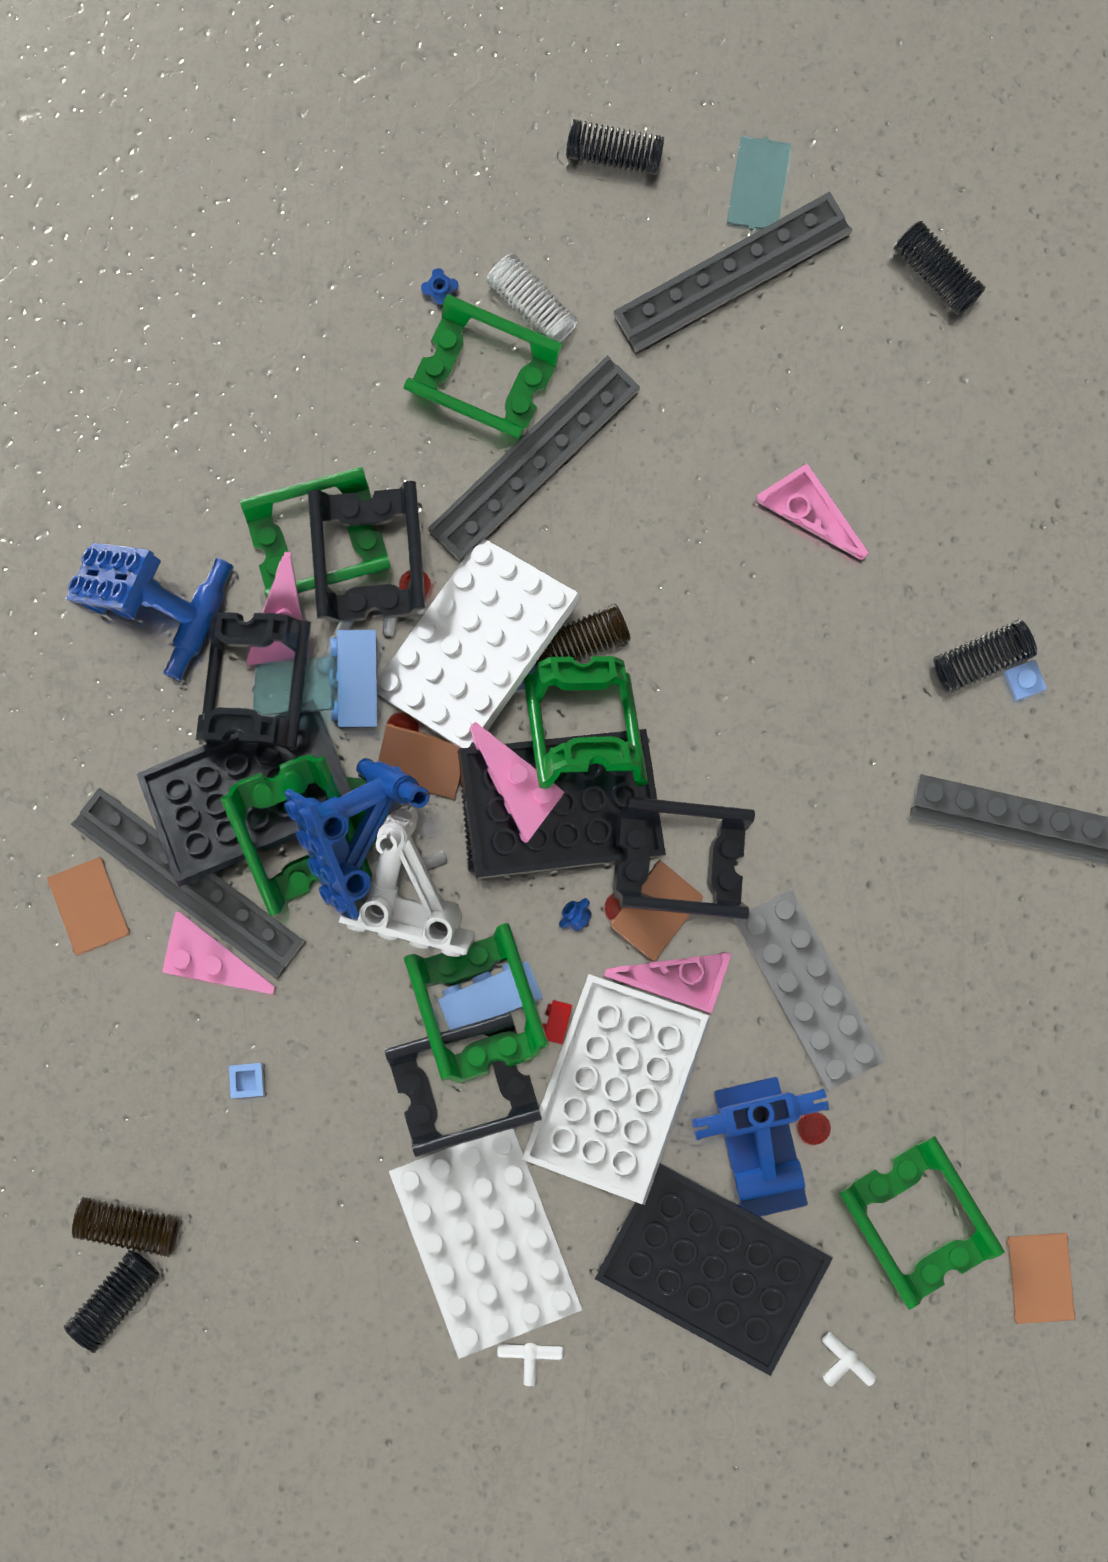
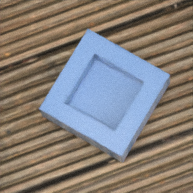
M1036 660L1013 667L1004 672L1015 702L1047 690Z
M263 1063L229 1066L231 1099L265 1096Z

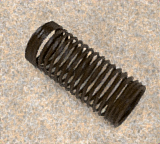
M614 603L607 608L604 607L603 611L599 609L598 613L594 612L593 616L588 614V617L583 616L582 620L578 618L577 622L573 620L572 625L567 623V627L562 625L561 629L558 630L551 640L558 657H562L556 639L564 657H568L561 639L562 636L570 657H573L576 661L566 637L567 633L575 654L581 662L582 659L573 640L572 631L583 658L587 659L576 628L581 635L589 657H592L581 625L587 635L593 653L597 655L596 647L586 623L592 632L599 652H603L592 622L596 627L604 649L607 651L608 647L598 626L597 619L601 624L609 647L613 648L602 616L615 646L618 647V641L607 614L610 617L620 643L624 644V642L630 641V633L618 605ZM550 642L548 648L552 657H556ZM547 648L536 661V665H538L539 661L550 657Z
M83 1196L79 1200L74 1214L72 1237L77 1240L86 1239V1241L91 1240L93 1243L97 1241L99 1244L103 1242L104 1245L120 1246L122 1249L126 1246L128 1250L130 1248L133 1251L137 1249L139 1252L143 1250L144 1253L149 1251L150 1254H160L161 1257L167 1256L169 1258L173 1252L178 1234L179 1217L168 1214L165 1218V1214L162 1213L159 1218L158 1211L154 1214L151 1210L148 1214V1211L145 1209L142 1213L141 1208L136 1213L135 1207L131 1210L129 1206L125 1209L124 1205H121L119 1208L118 1203L115 1206L112 1202L108 1205L106 1201L102 1204L101 1200L96 1204L95 1199L92 1200ZM136 1237H137V1244H136V1246L134 1247V1242H135ZM142 1238H143V1244H142V1246H141V1248H140V1243H141V1240H142Z

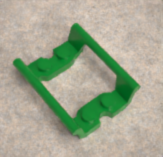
M447 294L443 302L442 318L431 339L436 352L431 357L422 358L413 379L408 377L403 389L520 439L528 431L537 412V406L533 403L532 399L537 393H546L557 368L563 344ZM470 318L530 343L533 358L529 364L521 368L505 402V418L491 414L437 390L439 386L444 385L449 380L463 351V334Z
M363 466L239 500L248 524L254 549L261 550L266 555L264 562L259 565L265 586L266 599L269 590L272 588L278 564L282 556H284V552H288L284 534L272 518L273 504L307 495L310 490L321 491L332 487H337L342 494L356 493L357 498L361 501L370 500L372 497ZM370 525L347 526L352 547L355 553L363 559V562L327 572V585L391 568L381 531H374ZM314 576L296 581L298 594L315 589Z
M592 656L591 661L587 664H579L573 657H549L539 661L534 672L524 678L539 788L547 789L551 787L560 775V772H587L589 766L594 763L601 764L606 768V771H633L635 785L640 787L647 785L648 779L631 677L629 673H626L624 660L615 656ZM611 685H619L628 737L627 742L612 736L576 737L567 743L550 748V751L547 753L540 703L548 686L575 691L603 690Z
M311 754L298 757L279 765L280 771L274 778H266L262 773H258L229 787V792L220 798L270 916L280 913L285 901L309 892L310 883L318 879V877L313 875L308 866L307 860L310 859L308 854L289 862L284 866L282 872L268 879L245 824L247 809L253 806L256 808H267L287 800L284 791L292 789L301 794L308 787V784L313 782L325 791L328 799L334 796L341 797L325 756L316 758ZM350 818L348 832L345 835L348 845L355 833ZM365 857L360 869L370 877L372 871Z
M509 923L497 926L493 936L473 942L467 954L463 956L453 957L439 953L427 958L417 954H410L403 958L442 1081L449 1079L455 1081V1083L469 1081L489 1074L490 1065L496 1061L504 1062L507 1067H511L539 1056L540 1051L549 1046ZM507 959L526 1016L525 1032L517 1034L507 1031L474 1041L466 1045L462 1053L454 1055L444 1045L426 985L442 984L452 986L472 980V978L485 972H491L495 965Z
M936 1136L920 1142L892 1158V1168L888 1173L881 1174L874 1169L846 1186L839 1193L908 1310L919 1305L922 1298L944 1286V1275L949 1270H956L959 1274H963L983 1261L997 1258L1005 1253ZM929 1168L939 1170L943 1173L975 1226L976 1231L965 1240H951L920 1258L915 1263L912 1272L907 1275L902 1274L869 1219L867 1206L871 1203L887 1202L916 1185L921 1180L923 1172Z

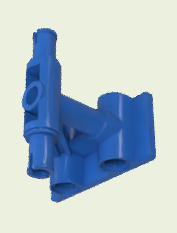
M92 543L83 553L82 565L78 574L69 583V593L66 599L103 615L109 609L134 620L140 606L143 605L161 611L181 622L172 641L174 650L162 673L172 679L182 681L191 657L199 654L209 632L211 614L218 612L224 600V592L222 590L234 566L227 561L215 558L205 583L198 585L191 602L163 588L161 582L154 579L161 560L154 556V552L148 549Z
M369 758L360 760L356 766V771L360 772L358 776L366 779L367 783L339 798L334 796L324 802H320L315 798H305L292 789L284 791L288 801L284 804L289 817L296 821L299 829L296 831V836L301 846L308 851L310 859L307 860V863L313 875L318 877L321 887L318 890L321 898L327 905L331 904L340 914L345 913L351 919L359 917L354 901L366 895L371 885L369 875L362 871L360 867L394 801L405 805L410 803L415 808H422L427 805L430 795L426 794L428 790L420 787L415 778L404 773L398 766L393 767L381 761L374 762ZM366 810L348 845L345 835L348 832L349 818Z
M773 1077L715 1091L714 1095L719 1114L697 1119L693 1118L692 1125L693 1128L708 1126L707 1129L694 1131L696 1140L724 1134L740 1206L759 1217L807 1206L804 1176L800 1161L796 1156L789 1124L800 1120L802 1115L824 1110L828 1111V1101L813 1103L814 1100L827 1098L825 1090L820 1089L819 1091L797 1096L790 1092L782 1094L778 1078Z

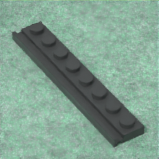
M828 192L614 310L613 314L627 339L633 345L634 351L638 352L851 234L852 228L847 224L845 216L831 192Z
M607 355L428 527V531L461 563L475 546L483 539H486L640 390V386Z
M923 774L919 775L909 821L1108 866V817Z
M100 787L80 811L76 820L70 824L275 979L278 978L281 971L305 942L214 873L178 887L157 830Z

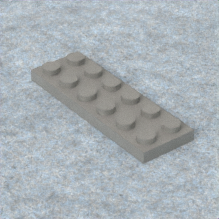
M791 889L750 910L748 919H734L737 928L827 1092L886 1061Z

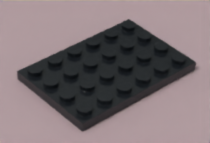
M315 700L301 706L297 749H287L268 743H245L239 740L237 733H234L230 736L228 742H211L136 773L178 887L245 860L243 851L220 799L229 792V787L258 773H262L266 778H274L280 771L279 765L298 757L312 754L316 758L326 757L341 796L352 791ZM288 711L274 717H287ZM315 782L308 784L305 791L300 794L305 798H315L320 802L328 800L325 791ZM287 800L267 808H256L253 806L247 809L245 824L258 854L297 838L296 831L299 829L296 821L289 817L284 804L288 802Z
M639 729L648 779L647 785L636 786L633 771H606V768L598 763L591 764L587 772H560L554 784L565 793L526 843L521 840L519 835L521 832L512 814L508 813L504 805V798L498 793L487 771L489 767L481 751L477 750L476 747L460 748L457 753L475 878L481 879L622 862L625 854L621 847L616 846L617 825L620 811L626 806L628 796L657 799L647 730ZM627 731L545 739L546 749L548 753L550 748L567 743L576 737L612 736L627 742ZM532 741L504 744L536 769ZM657 813L649 820H646V828L651 835L650 858L666 855L660 814Z
M660 1162L645 1205L635 1202L595 1280L771 1376L825 1275L833 1256Z

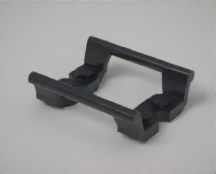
M416 481L403 482L399 489L374 491L373 497L367 501L359 500L356 493L329 495L320 490L308 491L317 618L328 619L332 622L366 620L368 613L373 610L383 612L385 618L415 615L418 614L419 610L426 609ZM406 514L411 575L408 589H400L392 584L354 587L343 595H336L327 585L323 521L341 522V524L348 527L390 523L396 517Z
M216 612L211 614L208 634L211 645L202 715L198 716L196 740L199 741V745H206L212 741L228 742L230 736L237 733L239 740L245 743H268L287 749H297L311 629L310 621L299 620L283 614L254 613L251 620L244 622L243 615L239 613ZM274 641L282 642L295 652L287 717L264 716L260 712L249 708H216L223 644L232 647H267Z
M628 796L626 806L620 811L617 825L616 846L621 847L625 854L622 863L616 864L614 868V898L620 900V907L748 919L749 907L741 902L743 876L736 873L734 864L738 858L744 857L745 831L754 822L755 810ZM657 813L722 819L717 831V837L711 842L709 852L708 887L713 893L714 903L656 898L641 892L642 885L648 879L650 866L651 835L646 828V820H649Z
M511 1012L441 1032L444 1045L480 1034L490 1037L502 1032L511 1031L517 1033ZM428 1036L384 1049L398 1093L406 1094L411 1101L410 1108L404 1112L411 1136L415 1158L542 1120L530 1076L521 1074L517 1069V1065L507 1067L504 1062L496 1061L492 1063L499 1090L502 1096L510 1101L512 1107L508 1116L442 1135L436 1130L435 1126L438 1109L426 1072L418 1067L416 1061L420 1052L432 1049Z

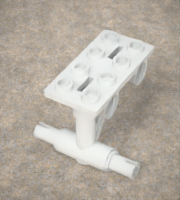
M403 806L387 816L386 821L377 833L376 849L380 856L374 880L371 881L366 901L364 903L354 901L359 917L351 919L345 913H342L339 922L347 924L346 927L353 931L364 932L365 930L378 932L379 937L387 940L401 938L410 941L409 943L412 946L418 948H428L429 946L439 948L443 954L459 957L460 954L466 955L474 940L475 932L459 928L461 911L455 903L451 901L442 902L411 837L417 826V811L413 807L408 810V806ZM401 862L421 902L398 896L396 883Z

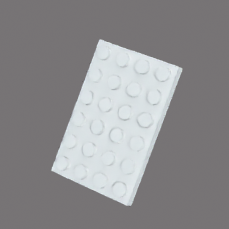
M483 539L465 556L377 679V696L459 748L476 747L472 740V733L469 730L470 726L477 722L488 731L578 604L581 596L571 588L490 541Z
M588 974L539 1109L542 1120L534 1123L522 1160L645 1205L711 1017Z
M514 1129L447 1148L389 1171L459 1359L582 1311L526 1161L522 1160L523 1152Z

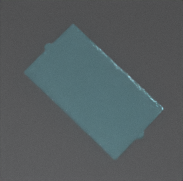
M741 136L727 224L749 227V230L753 231L754 229H763L779 220L791 143L772 141L768 137L759 139Z
M337 657L307 659L301 712L334 710L335 688L338 686V681H336ZM294 660L256 664L255 685L252 687V692H254L253 710L263 715L288 714Z

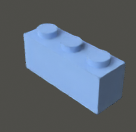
M337 630V637H330L331 656H337V669H331V689H337V701H331V721H338V727H377L376 630Z
M528 961L522 963L534 1001L543 1000ZM508 963L502 966L503 972L491 976L490 971L472 978L473 984L461 989L460 984H457L442 991L444 997L437 1000L450 1030L504 1013H512L523 1008Z

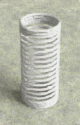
M511 253L502 258L489 272L486 278L487 283L496 290V293L500 294V297L504 298V301L508 302V305L515 310V313H519V317H523V321H527V325H530L531 329H534L539 334L543 332L542 335L562 342L575 328L578 318H575L573 313H569L566 306L562 305V302H558V298H554V294H550V290H546L547 286H543V282H539V278H535V274H531V270H527L528 266H524V262H520V258L516 254ZM528 273L527 277H525V278L513 289V291H511V292L509 293L510 289L513 288V287L525 276V274ZM511 281H513V282L510 284V286L505 289V287H506ZM540 285L539 288H538L537 290H535V291L526 299V301H525L524 303L521 304L522 300H524V299L536 288V286ZM521 288V290L515 296H513L514 293ZM543 289L542 293H540V294L529 304V306H527L526 308H524V307L526 306V304H527L528 302H530V301L539 293L540 290ZM522 293H524L523 296H522L520 299L517 300V298H518ZM545 293H547V295L531 311H529V309L533 305H535ZM549 297H551L550 300H549L547 303H545L535 315H533V313H534ZM553 301H555L554 304H553L552 306H550V307L542 314V316L536 320V318L538 317V315L541 314ZM558 305L557 309H555L542 323H540L542 319L546 317L555 306ZM562 309V311L546 327H544L545 324L552 317H554L559 310Z

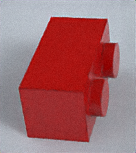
M553 1000L552 1004L548 1003L545 1015L549 1016L547 1024H542L548 1042L563 1045L573 1005Z

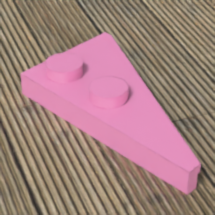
M807 463L756 496L757 502L852 556L860 560L868 557L869 552Z
M284 552V556H282L278 564L272 588L269 590L262 613L289 615L302 620L291 552ZM274 641L267 647H251L248 650L246 662L247 665L294 660L295 652L282 642Z
M474 722L469 728L472 733V740L477 750L481 751L489 767L487 771L498 793L503 796L504 805L508 813L512 814L521 832L519 834L521 840L526 843L565 792L554 783L547 789L539 788L536 769L477 722Z
M175 911L162 973L271 995L275 994L276 989L274 985L181 912Z
M726 952L708 956L650 962L647 964L619 966L606 969L604 977L712 1014L732 954Z

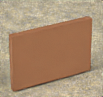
M387 724L378 761L385 762L393 767L398 766L404 773L415 778L419 786L427 789L428 793L444 796L449 799L456 798L461 776L457 753L460 748L447 739Z
M101 857L47 877V883L53 893L72 944V950L76 956L130 935V929L125 922L104 866V860Z
M661 860L654 864L653 869L649 872L648 879L642 885L641 891L652 897L701 902L704 897ZM622 908L609 926L652 962H655L690 914Z
M1067 1233L1008 1237L1007 1244L1009 1246L1015 1312L1014 1320L1016 1324L1075 1320L1076 1313L1074 1311L1068 1249L1069 1238Z

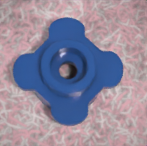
M437 268L432 271V277L428 282H424L421 285V290L424 295H429L438 305H443L446 295H452L453 291H457L459 285L456 279H450L444 274L442 269ZM441 284L443 288L438 289L437 285Z
M584 898L579 902L570 901L562 910L563 918L560 920L559 926L564 929L569 925L573 930L583 928L589 922L592 915L591 910L587 908L590 901Z

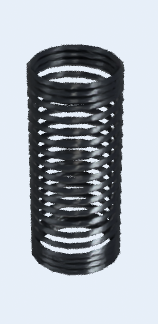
M578 119L572 120L566 148L567 159L578 160L580 158L582 162L585 158L586 163L590 160L592 164L596 160L597 165L601 162L603 166L607 162V166L609 167L612 164L613 168L618 163L619 169L623 165L624 170L629 167L631 171L634 167L635 172L639 169L640 173H642L645 169L646 174H655V176L658 174L664 136L655 135L649 160L653 135H649L644 157L647 133H644L638 158L642 133L641 131L638 133L633 156L636 131H633L627 157L631 133L629 129L621 158L625 129H622L616 156L620 128L618 127L616 130L611 153L614 126H612L605 155L609 130L607 125L599 156L603 124L600 125L594 153L598 124H595L588 154L593 123H589L583 152L587 122H584L582 130V121Z
M918 221L897 240L893 250H896L895 253L902 256V260H906V264H910V268H914V272H918V276H922L921 279L925 280V284H929V288H933V292L937 291V296L941 295V300L945 299V303H948V307H951L953 313L960 315L981 296L986 286H983L980 280L975 281L976 276L971 278L973 272L968 273L969 268L964 269L965 264L960 265L961 260L956 261L957 256L952 257L953 252L948 253L949 248L945 249L946 244L941 245L942 240L937 241L938 236L933 237L934 232L929 233L930 228H927L923 221ZM948 285L944 291L940 292L942 288Z
M1018 619L1015 622L1013 621L1011 625L1007 624L1005 627L1002 626L1000 629L997 628L995 631H991L990 634L981 635L980 639L976 637L974 641L971 640L969 643L961 644L959 648L955 647L954 650L950 649L949 652L945 651L944 654L934 656L933 664L943 688L952 694V692L960 690L961 687L965 688L966 684L970 686L971 682L975 684L976 680L981 681V678L985 679L987 675L991 676L992 673L1001 672L1002 668L1006 670L1007 666L1012 667L1013 664L1022 663L1023 659L1027 660L1037 655V646L1027 624L1023 620ZM1009 635L1011 636L1013 643L1016 647V650L1019 653L1020 659L1016 655L1015 649L1010 641ZM1004 638L1008 642L1009 648L1014 656L1015 661L1011 657V654L1005 644ZM999 640L1003 645V648L1005 650L1006 655L1008 656L1010 664L1006 660L1003 650L1000 647ZM994 643L996 644V646H997V648H998V650H999V653H1000V655H1001V657H1002V659H1003L1004 665L1002 664V662H1001V660H1000V658H999V655H998V653H997V651H996V649H995ZM988 644L993 650L995 658L998 661L999 667L995 663V660L990 652ZM983 646L988 653V656L993 664L994 670L992 669L987 659V656L985 655ZM979 651L981 652V654H982V656H983V658H984V660H985V663H986V665H987V667H988L989 672L986 670V668H985V666H984V664H983V661H982V659H981V657H980ZM973 652L975 653L976 657L978 658V661H979V663H980V665H981V667H982V670H983V674H982V672H981L980 669H979V666H978V664H977V662H976V660H975V657H974ZM968 654H969V656L971 657V659H972V661H973V663H974V666H975V668H976V670H977L978 676L976 675V673H975V671H974V669H973V667H972V665H971V663H970ZM963 657L965 658V660H966V662H967V664H968V666H969V668H970V670H971L973 679H972V677L970 676V674H969V672H968V670H967V667H966V665H965V663H964ZM958 660L960 661V663H961V665H962V667H963V669H964V671H965V673H966V676H967L968 681L966 680V678H965V676H964V674H963V672H962V670H961V668H960V665H959ZM953 662H954L955 666L957 667V669H958V671H959V674H960V676H961L962 682L960 681V679H959V677H958V675H957V673H956V670H955V668H954Z
M128 1250V1253L122 1258L124 1263L118 1262L119 1267H114L116 1272L110 1271L111 1276H106L107 1281L102 1280L103 1285H98L99 1290L95 1289V1294H90L91 1299H86L87 1303H82L83 1308H78L79 1313L75 1312V1317H70L64 1325L66 1333L77 1344L91 1353H96L99 1350L101 1343H105V1339L109 1338V1334H113V1330L117 1329V1325L121 1324V1320H125V1316L129 1315L128 1311H132L133 1307L137 1306L136 1302L141 1301L140 1297H145L144 1293L149 1292L148 1288H152V1284H155L158 1278H161L159 1272L146 1259L133 1250ZM141 1278H143L144 1280H146L149 1285H147L146 1283H144V1281H143ZM137 1282H138L139 1284H141L145 1289H142V1288L137 1284ZM129 1292L134 1294L137 1297V1299L134 1298ZM122 1301H123L124 1303H126L130 1308L126 1307V1306L122 1303Z

